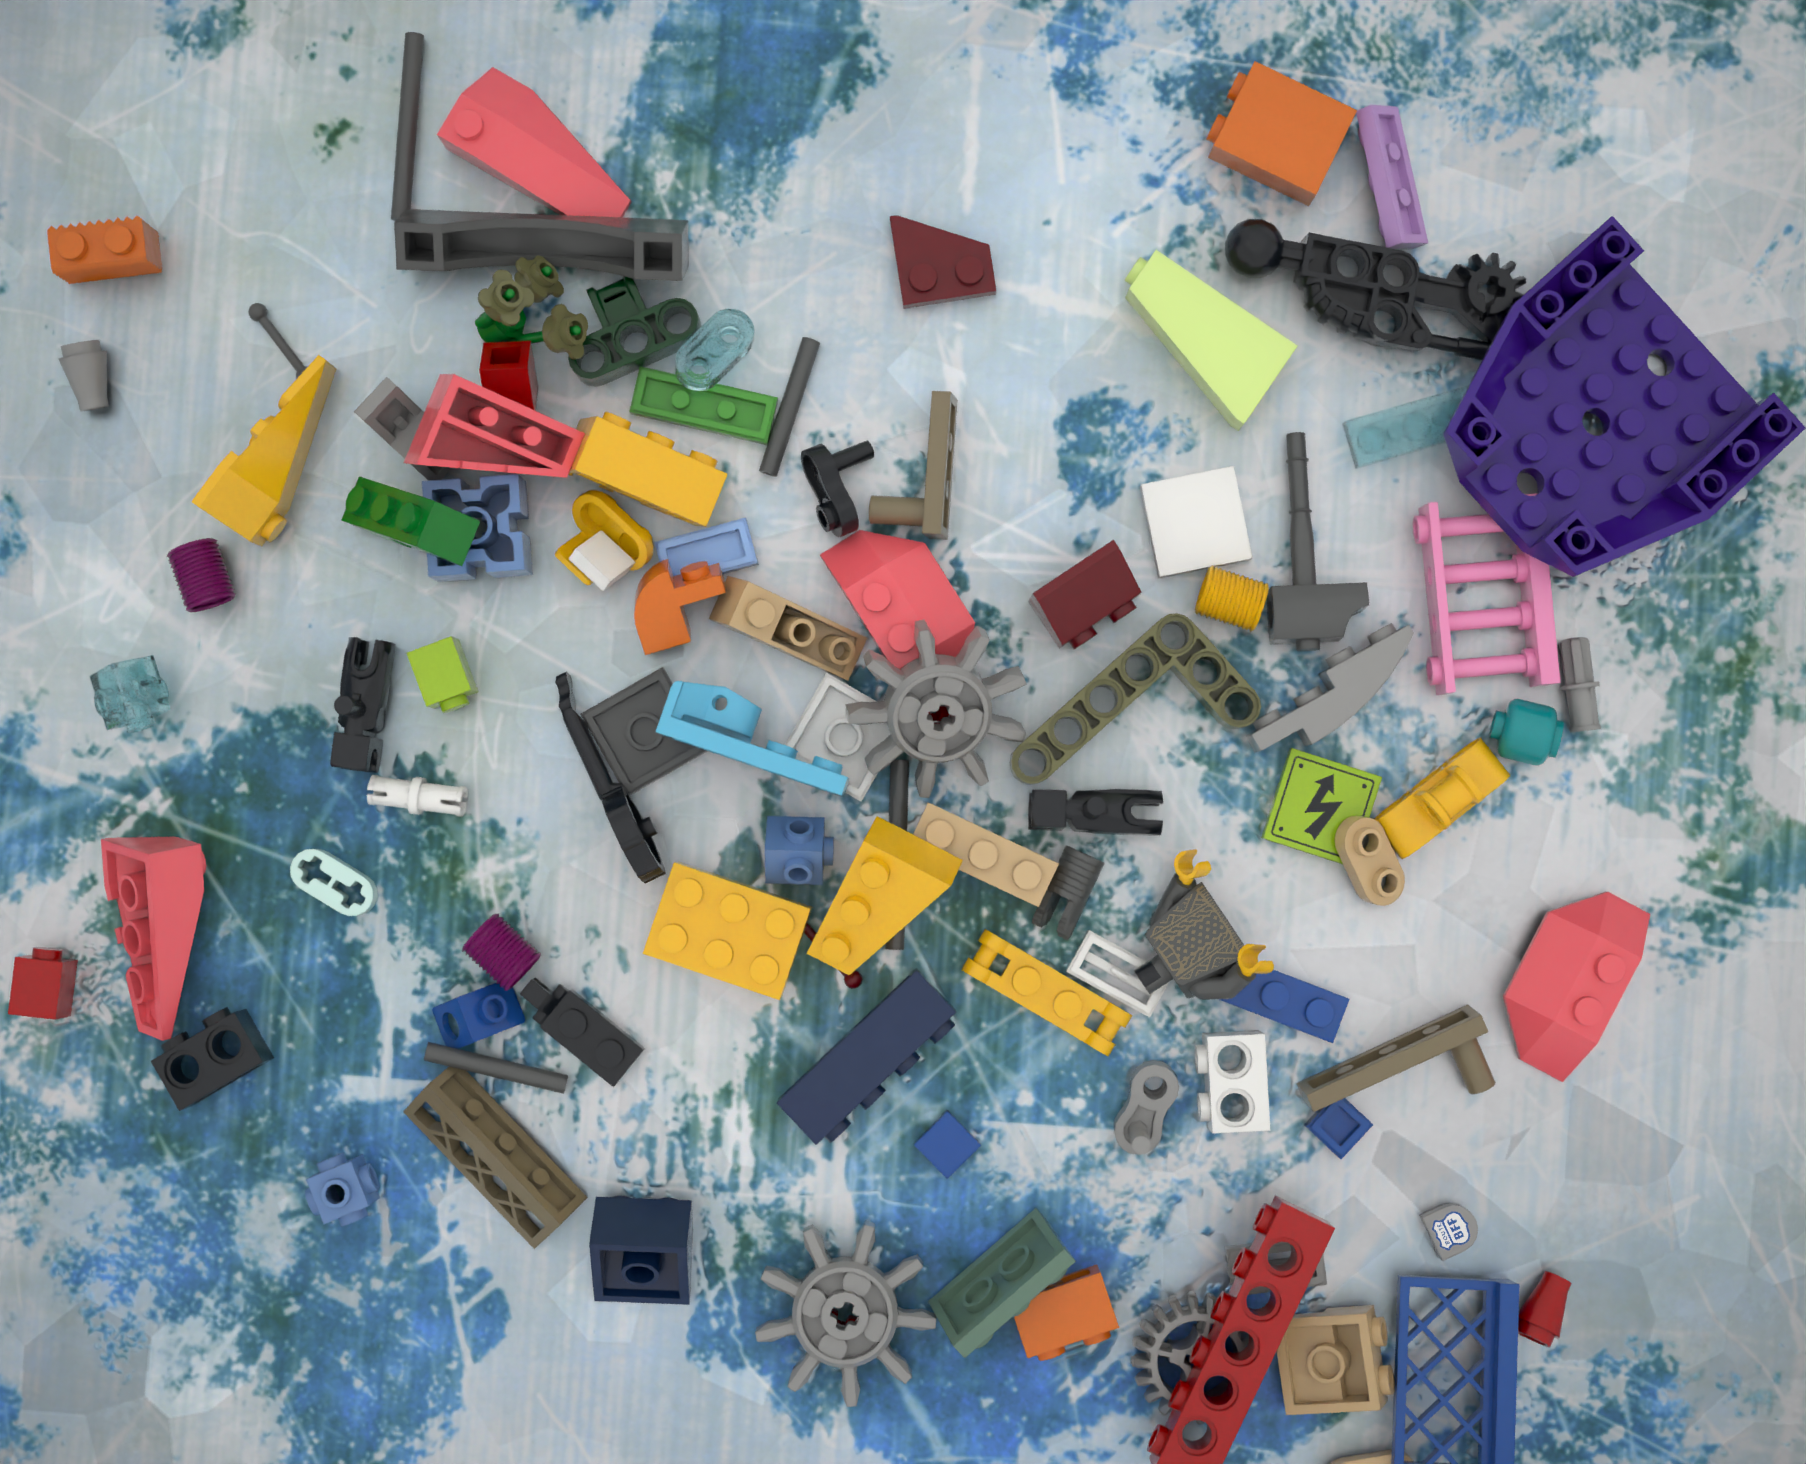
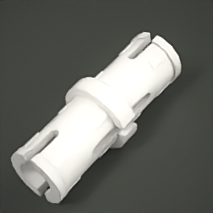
M372 775L367 790L374 791L373 794H367L368 805L376 804L407 808L409 814L420 815L423 811L463 817L468 802L462 801L463 797H468L467 787L427 783L426 778L415 777L412 781Z

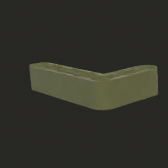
M1168 614L1156 622L1023 741L1011 754L1010 770L1021 783L1031 785L1044 781L1169 669L1214 719L1225 728L1239 729L1255 722L1261 710L1260 698L1192 620L1182 614ZM1175 624L1182 628L1185 634V642L1180 649L1168 648L1162 642L1161 631L1165 625ZM1130 656H1142L1148 661L1150 673L1146 680L1136 681L1128 676L1125 665ZM1197 660H1209L1216 667L1217 675L1212 684H1201L1195 679L1193 667ZM1106 687L1112 691L1115 697V704L1110 712L1101 713L1090 704V694L1094 688ZM1231 694L1241 695L1248 703L1247 715L1242 720L1232 719L1225 711L1226 699ZM1069 718L1078 724L1080 735L1074 744L1066 745L1057 740L1054 728L1058 720ZM1033 749L1042 754L1045 766L1038 776H1027L1020 770L1018 761L1020 755L1025 750Z

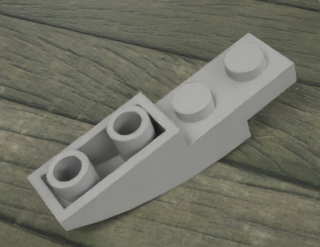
M1391 623L1367 636L1371 645L1359 652L1354 653L1352 647L1349 646L1327 658L1326 662L1330 668L1318 674L1327 691L1322 693L1318 685L1294 698L1293 700L1297 708L1281 716L1278 709H1275L1253 722L1256 730L1246 735L1253 751H1262L1296 731L1305 746L1312 745L1335 731L1354 716L1378 692L1403 657L1414 634L1410 625L1396 630Z

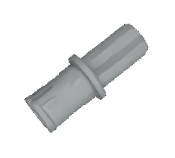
M1585 637L1562 640L1560 647L1565 685L1560 686L1561 691L1566 690L1571 727L1569 728L1570 733L1601 729L1595 687L1600 685L1599 681L1594 682L1589 640Z

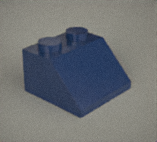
M627 1196L596 1197L589 1241L594 1301L690 1305L693 1243L692 1200H677L669 1197L662 1199L629 1198Z

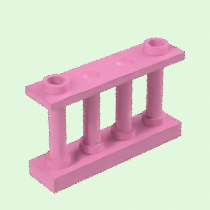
M1535 493V494H1525V495L1535 496V495H1537V493ZM1430 502L1418 508L1419 515L1413 518V535L1416 544H1422L1432 657L1427 658L1426 672L1429 685H1435L1436 695L1456 692L1455 679L1522 673L1524 677H1529L1530 687L1561 683L1549 565L1522 552L1517 545V554L1513 555L1511 560L1444 565L1441 537L1504 531L1489 514L1439 518L1438 502ZM1513 579L1515 583H1520L1522 601L1517 602L1516 607L1448 613L1446 584ZM1518 626L1519 630L1525 631L1526 649H1522L1520 654L1453 660L1450 631Z

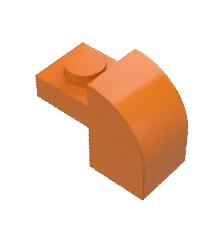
M665 559L652 566L643 575L635 594L634 619L645 655L691 642V629L683 605L726 593L725 580L719 563L709 566L706 561L692 563L683 567L680 570L681 574L673 576L669 560Z

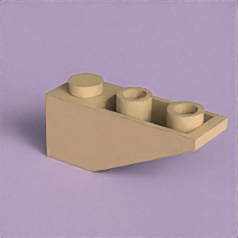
M727 576L725 581L726 593L719 595L709 617L710 620L849 681L867 637L749 581Z

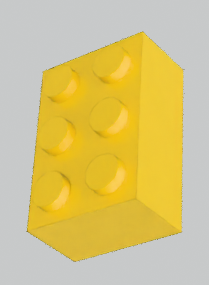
M679 861L674 862L642 954L780 1000L813 907Z

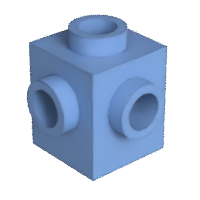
M767 816L765 883L823 885L824 866H833L834 837H825V817Z
M343 1152L317 1163L319 1172L306 1179L309 1188L305 1189V1196L312 1213L315 1216L320 1215L323 1224L338 1219L341 1227L368 1216L366 1207L380 1199L378 1193L380 1185L374 1168L370 1163H366L363 1154L346 1160ZM334 1184L340 1185L344 1189L345 1196L342 1201H340Z

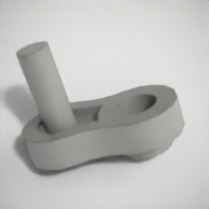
M1146 1061L1136 1067L1131 1075L1128 1098L1115 1117L1113 1128L1116 1141L1123 1150L1130 1154L1142 1155L1156 1148L1161 1140L1164 1117L1178 1096L1179 1085L1176 1073L1163 1061ZM1150 1077L1162 1078L1163 1083L1156 1090L1148 1089L1144 1084Z

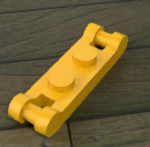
M984 929L978 940L982 943L973 959L967 958L961 970L1109 1057L1116 1045L1112 1042L1121 1026L1126 1028L1133 1015L991 931ZM998 953L1009 959L1001 976L989 969ZM1093 1009L1104 1015L1096 1032L1084 1025Z

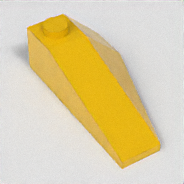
M318 355L282 394L278 403V408L281 411L275 417L271 415L265 420L260 419L251 428L250 433L252 437L249 441V446L239 456L230 451L191 502L248 541L261 547L266 540L272 542L276 539L287 523L284 516L290 510L336 368Z

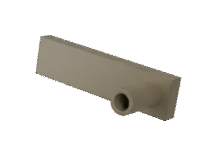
M1466 1005L1296 1083L1305 1103L1313 1112H1316L1450 1050L1470 1094L1482 1093L1492 1088L1496 1083L1477 1040V1037L1489 1031L1482 1015L1469 1005Z

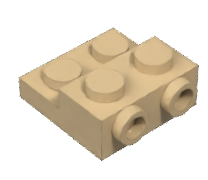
M1374 1305L1327 1308L1324 1312L1294 1314L1277 1349L1286 1415L1379 1411L1388 1401L1387 1395L1394 1394L1395 1380L1392 1366L1383 1365L1380 1347L1387 1345L1388 1333L1384 1317H1376Z

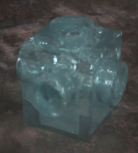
M154 655L112 663L89 676L95 692V708L98 714L103 717L107 730L126 726L127 733L143 731L156 725L154 718L171 709L168 701V687L160 677Z

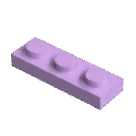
M1369 105L1357 110L1356 115L1359 123L1358 137L1365 150L1369 168L1368 181L1375 195L1380 217L1378 223L1379 230L1385 240L1386 248L1414 249L1428 244L1398 107Z

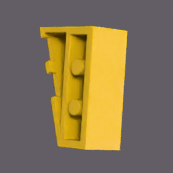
M604 412L602 418L594 416L579 420L576 429L585 433L568 475L573 476V474H577L600 484L599 487L612 493L614 491L639 501L644 506L691 525L707 526L728 475L715 468L718 462L716 459L691 450L690 455L686 456L672 449L675 443L673 440L648 431L646 437L629 430L631 422L609 412Z
M877 816L806 954L847 975L852 974L952 885L963 860Z

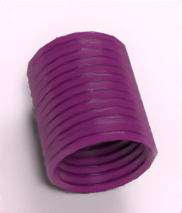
M205 538L188 542L172 549L167 554L169 564H171L173 569L172 572L175 573V581L178 582V590L181 591L180 595H182V600H184L183 604L187 607L186 611L199 612L217 607L231 601L236 595L234 593L235 589L232 588L233 585L230 584L232 580L227 575V567L224 566V558L221 557V549L218 548L219 545L216 544L218 540Z
M499 913L493 914L487 919L462 948V952H466L469 958L472 957V961L479 964V967H482V971L486 970V974H489V977H493V980H496V984H500V987H504V991L510 990L541 956V952H537L535 947H531V944H528V940L521 937L518 931H514V927L511 928V924H507L503 917H499Z

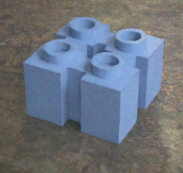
M509 474L479 477L480 489H470V485L461 478L422 481L423 497L439 502L472 518H482V522L488 525L486 532L482 533L481 538L477 539L474 536L463 566L427 553L428 577L437 582L475 580L476 568L486 567V573L494 578L533 575L530 537L522 531H518L517 520L529 519L526 481L520 475Z

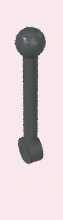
M261 303L252 304L248 311L250 318L260 322L297 371V379L307 366L302 364L268 319L266 307Z

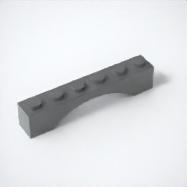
M406 209L394 222L396 270L451 271L488 266H513L521 257L533 260L534 257L539 255L557 267L596 270L632 279L682 281L689 267L688 220Z

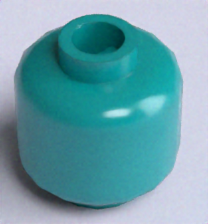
M1513 699L1508 703L1505 712L1495 711L1489 738L1498 740L1497 751L1501 757L1539 766L1548 757H1556L1563 734L1564 721L1557 720V712L1551 706Z

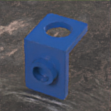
M496 983L454 998L432 1009L445 1046L457 1049L525 1022V1017L514 988L512 987L510 990L504 991V987H500V984ZM449 1013L457 1021L459 1027L458 1037L450 1028L448 1021Z

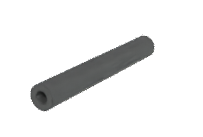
M802 337L759 469L764 474L777 477L820 346V342L814 339Z
M428 1042L424 1061L564 1094L568 1075L432 1042Z

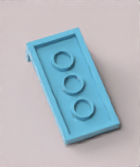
M676 681L672 684L656 733L844 797L850 779L847 776L841 775L843 769L841 764L818 756H814L812 764L797 760L798 751L796 749L768 740L766 749L750 744L762 711L755 704L724 686ZM719 698L727 699V706L723 710H717L715 707V703Z

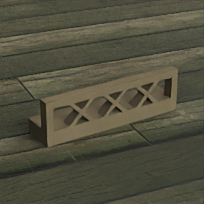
M448 1067L430 1082L403 1111L534 1249L588 1198L466 1070ZM426 1102L440 1116L441 1122L436 1121L422 1107ZM460 1141L465 1142L473 1150L474 1156H469L461 1148ZM493 1176L500 1178L506 1185L507 1191L502 1190L493 1181ZM525 1210L531 1211L543 1223L544 1227L541 1230L526 1216Z

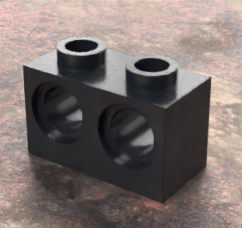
M228 1007L204 1019L202 1023L206 1029L190 1038L187 1031L161 1045L164 1053L151 1060V1063L179 1111L197 1104L274 1058L247 1009L231 1014ZM228 1030L237 1034L241 1042L240 1051L236 1056L228 1054L222 1046V1038ZM185 1055L192 1056L198 1062L199 1073L195 1080L187 1078L181 1070V1062Z

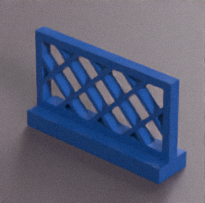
M1398 1275L1391 1464H1458L1447 1450L1466 1432L1478 1443V1464H1514L1520 1284L1509 1279L1489 1278L1487 1280ZM1410 1287L1429 1288L1441 1301L1422 1320L1409 1308ZM1438 1288L1454 1290L1445 1297ZM1465 1290H1483L1482 1310L1468 1323L1451 1303ZM1447 1308L1464 1327L1443 1346L1427 1326ZM1410 1317L1416 1325L1408 1332ZM1481 1323L1482 1337L1475 1330V1328ZM1423 1331L1439 1351L1418 1369L1408 1357V1344ZM1471 1334L1481 1345V1359L1466 1371L1450 1352ZM1446 1357L1462 1376L1446 1392L1441 1394L1425 1375ZM1407 1365L1414 1372V1374L1408 1380ZM1481 1371L1479 1385L1473 1378ZM1421 1380L1437 1397V1400L1417 1418L1406 1406V1393ZM1469 1382L1480 1395V1406L1472 1415L1464 1420L1448 1401ZM1445 1406L1461 1425L1440 1444L1424 1424ZM1407 1415L1413 1423L1405 1429V1416ZM1478 1421L1479 1435L1472 1428ZM1420 1429L1436 1448L1422 1462L1404 1461L1405 1442ZM1443 1455L1449 1463H1436L1435 1461Z

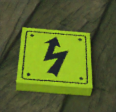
M1289 748L1261 838L1343 865L1335 847L1336 831L1339 825L1348 817L1357 815L1370 818L1382 777Z

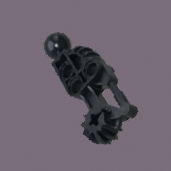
M1247 219L1237 223L1229 232L1225 241V256L1229 265L1236 273L1244 277L1262 278L1272 274L1277 268L1295 271L1293 282L1298 284V290L1304 291L1306 304L1303 307L1307 312L1310 309L1314 311L1318 316L1317 322L1323 325L1328 322L1337 327V332L1345 334L1347 331L1353 332L1354 338L1366 340L1374 346H1388L1408 351H1419L1428 347L1454 352V355L1482 360L1510 307L1524 295L1515 292V289L1526 284L1524 276H1519L1515 279H1512L1510 273L1516 267L1515 262L1509 261L1501 268L1499 267L1500 258L1498 253H1491L1485 262L1479 254L1472 255L1468 259V267L1462 264L1454 265L1445 279L1419 272L1416 259L1411 254L1402 250L1310 232L1301 240V243L1283 240L1280 231L1272 223L1263 219ZM1348 256L1356 262L1358 267L1356 277H1346L1339 272L1337 268L1338 257ZM1385 265H1394L1402 271L1404 276L1402 286L1394 287L1385 280L1383 276ZM1483 285H1488L1487 293L1494 295V299L1488 303H1485V295L1478 292V289ZM1415 307L1451 313L1482 341L1463 337L1456 339L1431 334ZM1377 311H1385L1393 317L1395 322L1393 333H1383L1376 327L1374 316Z

